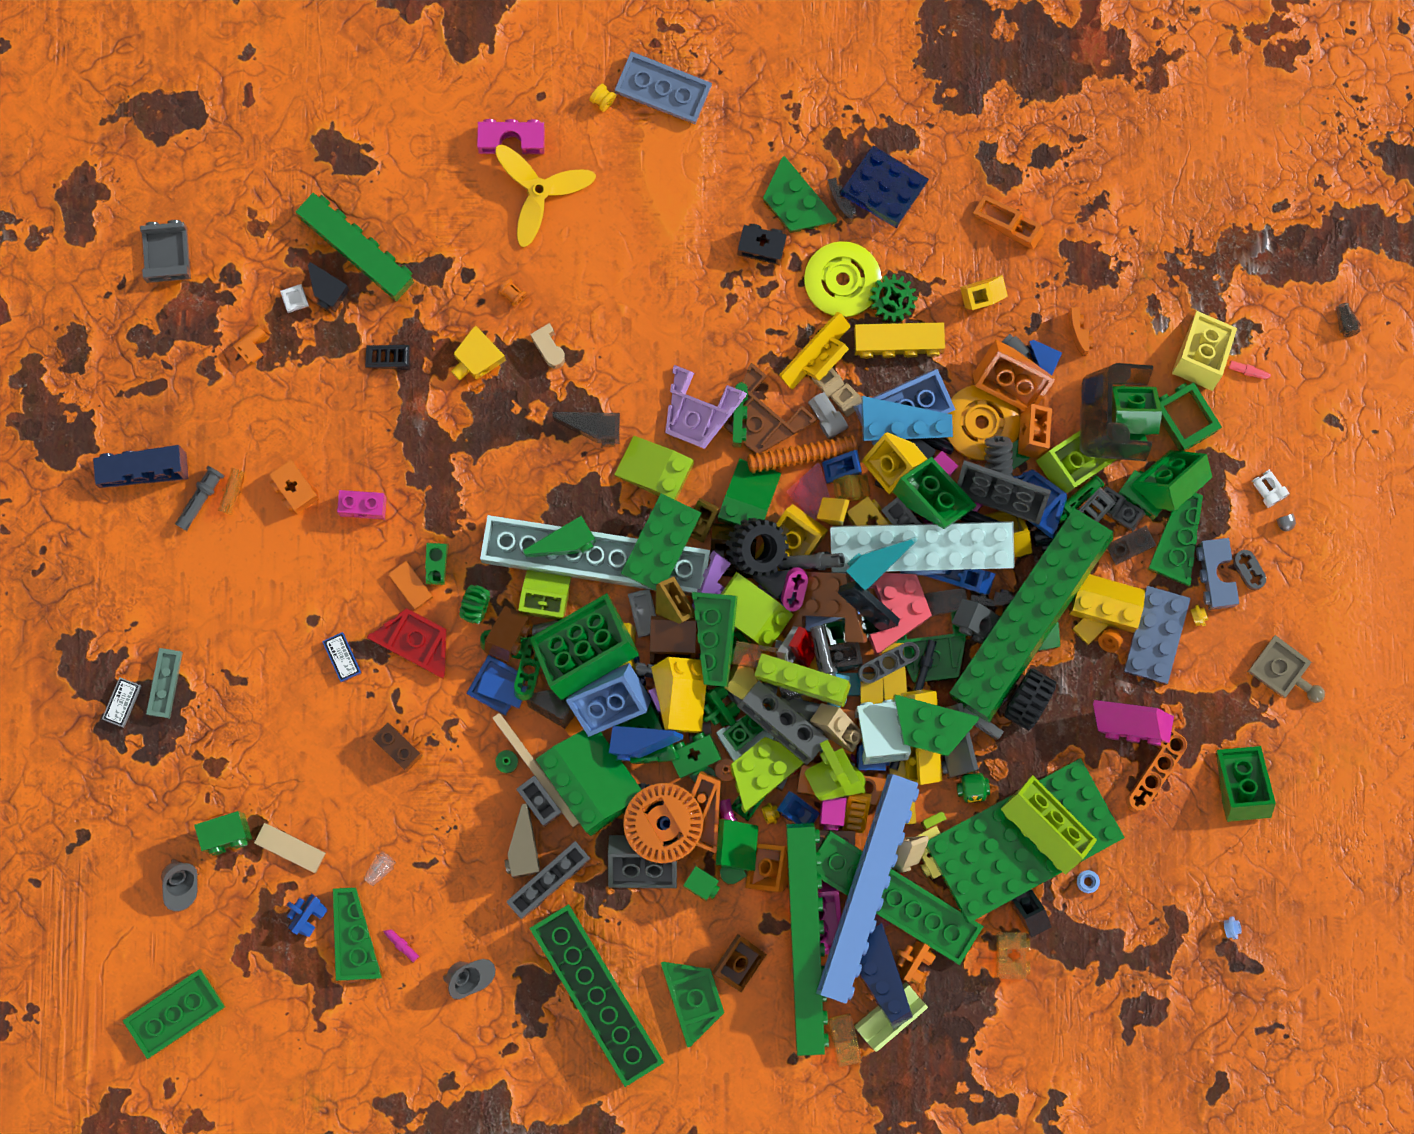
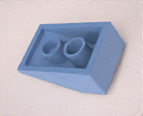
M630 663L585 686L569 696L566 701L589 737L646 713L651 698Z

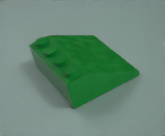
M607 593L530 637L548 685L560 700L639 656L628 630Z
M582 730L553 746L535 760L585 832L592 836L623 814L632 798L642 789L623 762L617 760L616 755L609 753L610 744L601 732L588 737L585 730Z

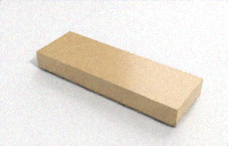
M264 823L254 842L313 873L317 872L326 854Z

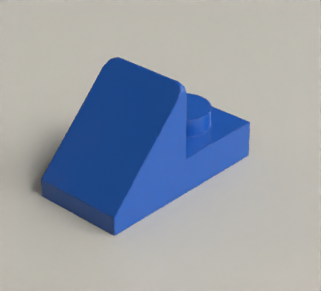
M790 791L777 809L780 815L794 824L814 823L820 814Z

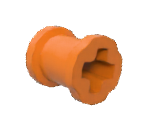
M511 278L498 290V294L504 295L512 303L513 307H517L527 296L525 291H521L513 284Z

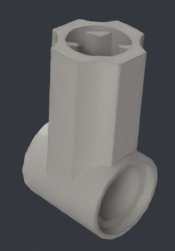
M825 392L816 395L808 401L809 406L820 421L819 425L828 439L833 438L848 428L844 417L839 411L835 410Z

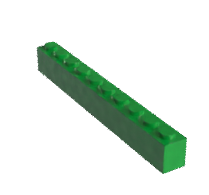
M814 823L786 824L797 1056L824 1055L825 1047H829L828 1033H824V1025L828 1024L827 1011H823V1002H827V997L816 994L825 965L821 966V957H825L824 943H820V934H824L823 920H819V911H823L822 897L818 898V889H822L821 875H817V866H821L820 852H816V843H820L819 829H815Z

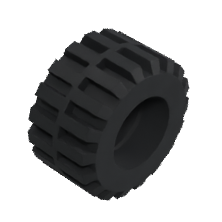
M756 518L744 519L740 521L741 525L736 524L733 527L735 531H730L728 535L731 537L730 541H726V545L729 546V550H726V553L731 556L729 561L731 564H735L734 568L743 573L760 577L769 576L770 572H777V566L782 567L784 564L783 558H787L788 554L785 553V549H789L788 544L785 543L787 536L781 534L783 529L777 527V524L774 522ZM761 535L764 541V549L762 554L754 560L750 551L751 543L755 537Z
M1033 668L1027 671L1005 710V718L1028 731L1032 729L1049 703L1056 689V681Z

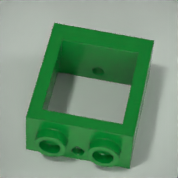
M1194 382L1190 385L1184 383L1175 389V394L1171 396L1165 394L1159 398L1162 409L1161 423L1179 451L1190 449L1222 428ZM1190 393L1209 422V425L1184 439L1165 407Z

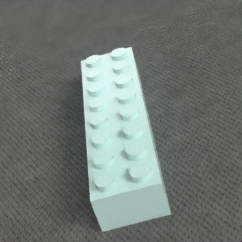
M1013 521L953 523L946 529L934 523L833 526L830 528L831 554L843 553L845 557V563H841L844 564V567H832V572L836 573L846 572L850 567L847 563L858 553L863 555L866 552L913 537L918 541L887 571L1014 568Z

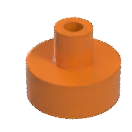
M1115 629L1104 630L1098 639L1100 647L1110 653L1116 652L1123 642L1121 635Z
M730 759L720 760L715 766L716 777L722 779L723 782L733 780L734 777L730 766L734 761Z

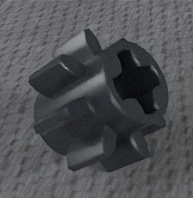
M1040 529L1033 530L1035 547L1041 546L1042 551H1046L1053 539Z

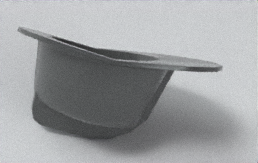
M172 859L171 863L162 871L163 902L168 909L182 911L192 905L196 899L198 874L197 869L193 865Z
M480 959L471 963L459 961L450 967L447 974L443 976V979L448 985L450 996L454 999H462L486 988L492 982L496 969L494 964L487 959Z

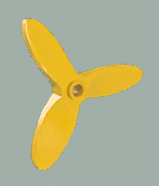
M498 145L495 149L496 157L504 170L527 190L528 197L521 209L517 225V240L521 247L528 246L534 240L541 225L544 199L547 196H559L577 192L592 184L596 178L594 172L580 169L561 172L544 180L539 178L526 160L511 148ZM536 186L541 188V193L535 191Z

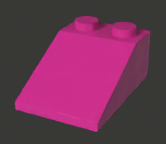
M822 880V889H818V898L822 897L823 911H819V920H823L824 934H820V943H824L826 947L825 954H829L841 918L839 890Z

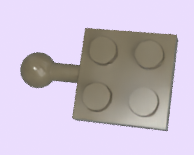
M1276 635L1272 637L1247 671L1282 698L1287 697L1295 684L1307 693L1308 699L1313 703H1319L1325 698V691L1321 686H1312L1301 678L1312 662Z

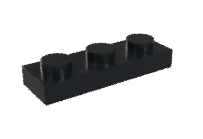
M856 581L839 587L838 594L880 631L898 626L900 618L868 590H864Z

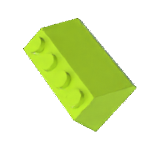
M1033 775L1001 808L1005 816L1020 828L1022 834L1028 837L1037 846L1038 850L1044 853L1053 862L1054 866L1065 875L1085 858L1097 841Z

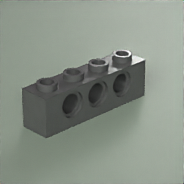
M758 681L737 705V707L806 765L822 749L820 743L828 739L821 729L813 727L807 722V718L802 713L794 711L787 700L775 695L772 688L766 683ZM762 702L768 703L771 711L764 709ZM780 717L787 719V726L781 723ZM797 732L804 733L806 740H801Z
M576 841L573 842L507 900V904L523 920L588 863L591 858Z

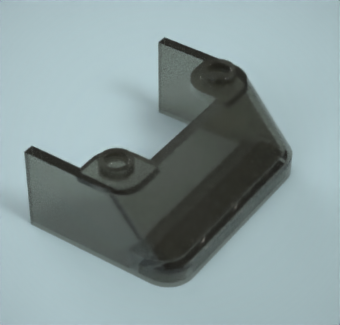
M1115 363L1090 373L1083 378L1081 383L1079 447L1085 456L1135 461L1147 460L1152 442L1130 440V432L1127 426L1122 423L1112 422L1113 384L1147 386L1153 371L1152 365Z

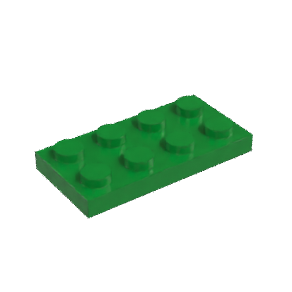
M661 493L621 575L656 591L658 583L670 578L701 516V512Z
M199 969L124 1019L123 1022L145 1057L150 1059L226 1008L203 970Z

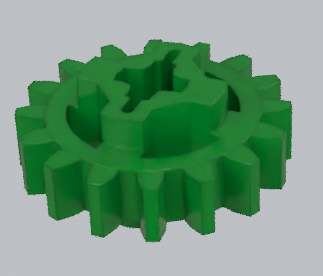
M895 274L891 276L890 280L887 276H884L882 282L877 280L875 283L876 287H872L870 290L874 294L869 297V301H874L870 308L877 309L876 317L880 314L883 315L882 321L890 318L891 323H894L896 318H898L902 322L904 315L909 317L911 315L909 310L916 308L912 304V302L918 300V297L912 296L916 289L909 288L911 281H908L906 284L903 282L904 276H901L899 280L896 279ZM883 288L884 297L879 299L880 291ZM890 296L896 297V298H897V301H896V302H895L894 300H891V301H890V300H889V297H890ZM907 298L906 307L903 309L902 302Z

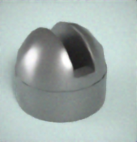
M1294 514L1276 519L1278 526L1283 531H1290L1296 525Z

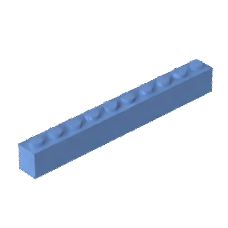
M894 774L887 775L816 994L846 1004L854 994L855 987L852 985L855 977L858 978L862 968L860 961L862 955H866L869 947L867 939L869 933L872 934L875 929L876 920L874 918L876 912H879L883 905L882 893L889 886L891 877L888 875L891 867L893 868L897 862L898 855L896 851L898 845H902L905 837L903 829L905 823L908 824L911 819L912 811L910 808L912 802L917 800L919 794L917 782Z

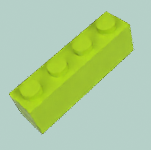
M763 653L754 674L759 681L844 707L851 687L849 680Z

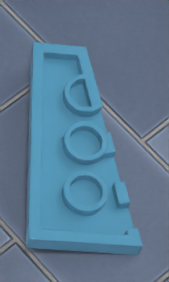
M861 396L863 441L879 440L887 432L903 439L953 437L951 414Z

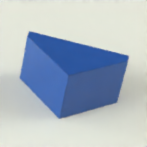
M1029 341L1027 347L1031 350L1030 355L1033 362L1052 375L1062 352L1038 341Z
M857 450L822 462L826 484L859 478L862 473Z

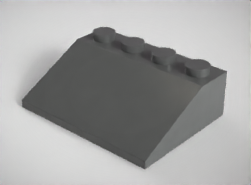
M965 460L957 483L973 502L1036 524H1040L1051 490Z

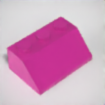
M1094 700L1093 706L1098 731L1106 734L1105 738L1119 740V736L1127 737L1126 741L1140 743V739L1147 740L1148 744L1161 746V742H1170L1174 716L1158 708Z

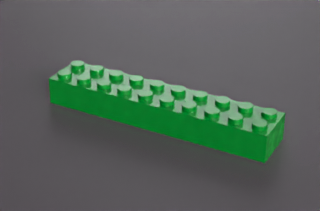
M1074 508L949 694L952 700L958 704L962 703L963 707L990 723L1112 542V530Z

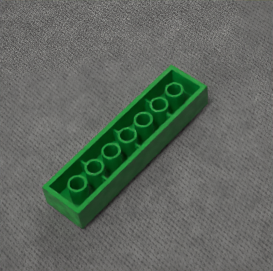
M569 904L529 928L624 1087L665 1063Z

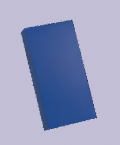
M486 671L484 672L477 693L519 709L523 701L517 699L514 695L515 682ZM523 686L521 692H525L527 687Z

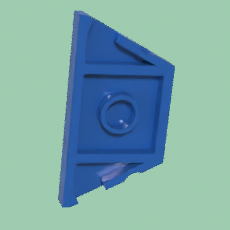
M1033 469L1024 472L1020 476H1013L1022 481L1051 490L1040 524L1030 523L1053 539L1067 500V493Z

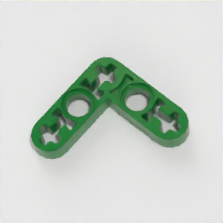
M486 630L481 634L480 646L483 650H485V640L491 630ZM529 637L521 639V647L518 654L512 656V658L521 659L514 683V695L517 699L523 701L532 698L541 668L536 653L534 659L531 658L533 646ZM528 665L533 666L535 672L527 674L523 671V668ZM524 680L528 681L526 691L521 692Z

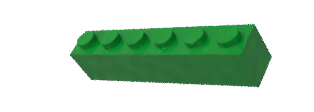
M312 193L295 211L298 218L397 302L414 283L411 277L413 273L404 265L401 267L397 265L395 257L388 251L383 253L378 248L380 245L372 237L367 239L362 235L363 230L357 224L353 223L351 225L345 220L347 217L339 209L334 211L329 206L331 203L323 195L318 197L315 193Z

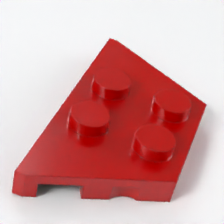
M406 608L395 618L390 619L378 630L367 636V639L442 679L445 678L447 630Z

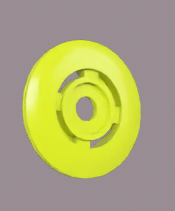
M842 241L827 244L816 251L810 258L804 275L805 289L811 302L819 310L831 316L839 312L844 317H851L864 312L874 303V301H869V297L874 295L870 292L871 288L876 287L875 283L877 280L881 281L880 268L873 255L858 244ZM851 261H854L858 264V266L864 273V277L860 276L858 268L854 264H852ZM846 273L850 279L849 283L839 285L836 281L837 275ZM822 281L826 282L828 290L835 294V298L825 291Z

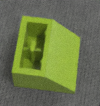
M527 570L518 611L529 616L561 620L565 618L571 577Z

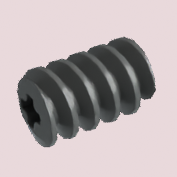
M1004 436L986 438L985 445L987 446L985 447V453L987 454L985 455V461L987 462L985 463V468L1013 477V443L1011 439Z

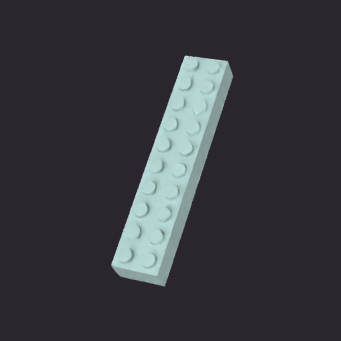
M487 516L480 557L481 562L484 564L650 589L621 575L638 540L636 538L592 532L596 542L593 544L594 547L586 553L582 554L580 551L577 554L526 558L523 553L524 549L561 527ZM685 546L670 578L675 577L685 595L692 596V592H697L701 588L704 580V571L708 569L710 550Z

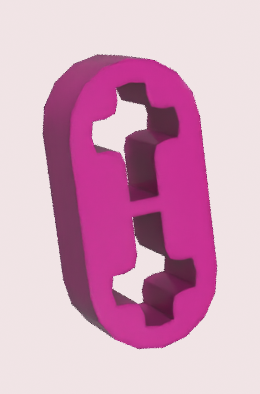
M799 567L788 571L781 595L782 604L789 611H796L802 606L808 584V577L805 571ZM797 574H800L802 580H798L796 587H794L795 582L792 577L796 578ZM793 592H795L794 596L797 601L789 604L787 599H791Z

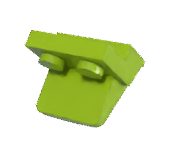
M828 739L820 743L823 750L820 756L823 761L805 771V776L817 799L825 801L865 793L866 779L851 764L844 749L841 748L834 752Z

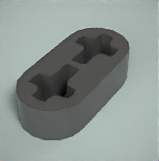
M1249 550L1239 551L1234 556L1233 563L1243 582L1251 590L1262 588L1266 583V575L1254 554ZM1240 555L1249 558V561H1247V565L1250 569H1248L1244 563H1239V560L1241 559ZM1250 571H1252L1255 577H1260L1259 585L1250 582L1253 578Z

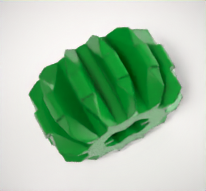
M470 585L465 591L459 609L460 618L470 623L479 624L482 622L489 606L490 591L478 585Z

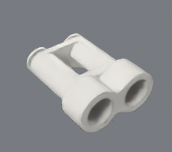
M1271 470L1266 471L1261 478L1257 477L1252 481L1264 498L1263 502L1267 508L1272 507L1290 494L1285 486H1281L1274 474L1270 472ZM1266 479L1273 490L1269 491L1262 481Z

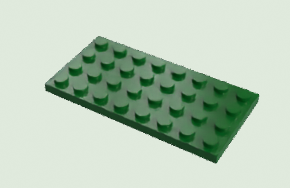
M1081 758L1039 780L1097 839L1082 861L1125 838ZM1011 796L933 837L927 843L926 848L967 923H971L1062 873L1044 853L1038 850L1037 846L1028 837L1022 834L1020 828L1013 821H1010L1001 810Z

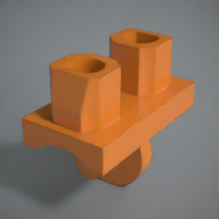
M916 940L913 947L907 945L904 952L899 949L896 950L895 953L901 956L896 963L900 966L898 973L901 979L907 982L921 983L924 973L918 970L919 965L923 962L929 966L936 957L929 950L930 946Z

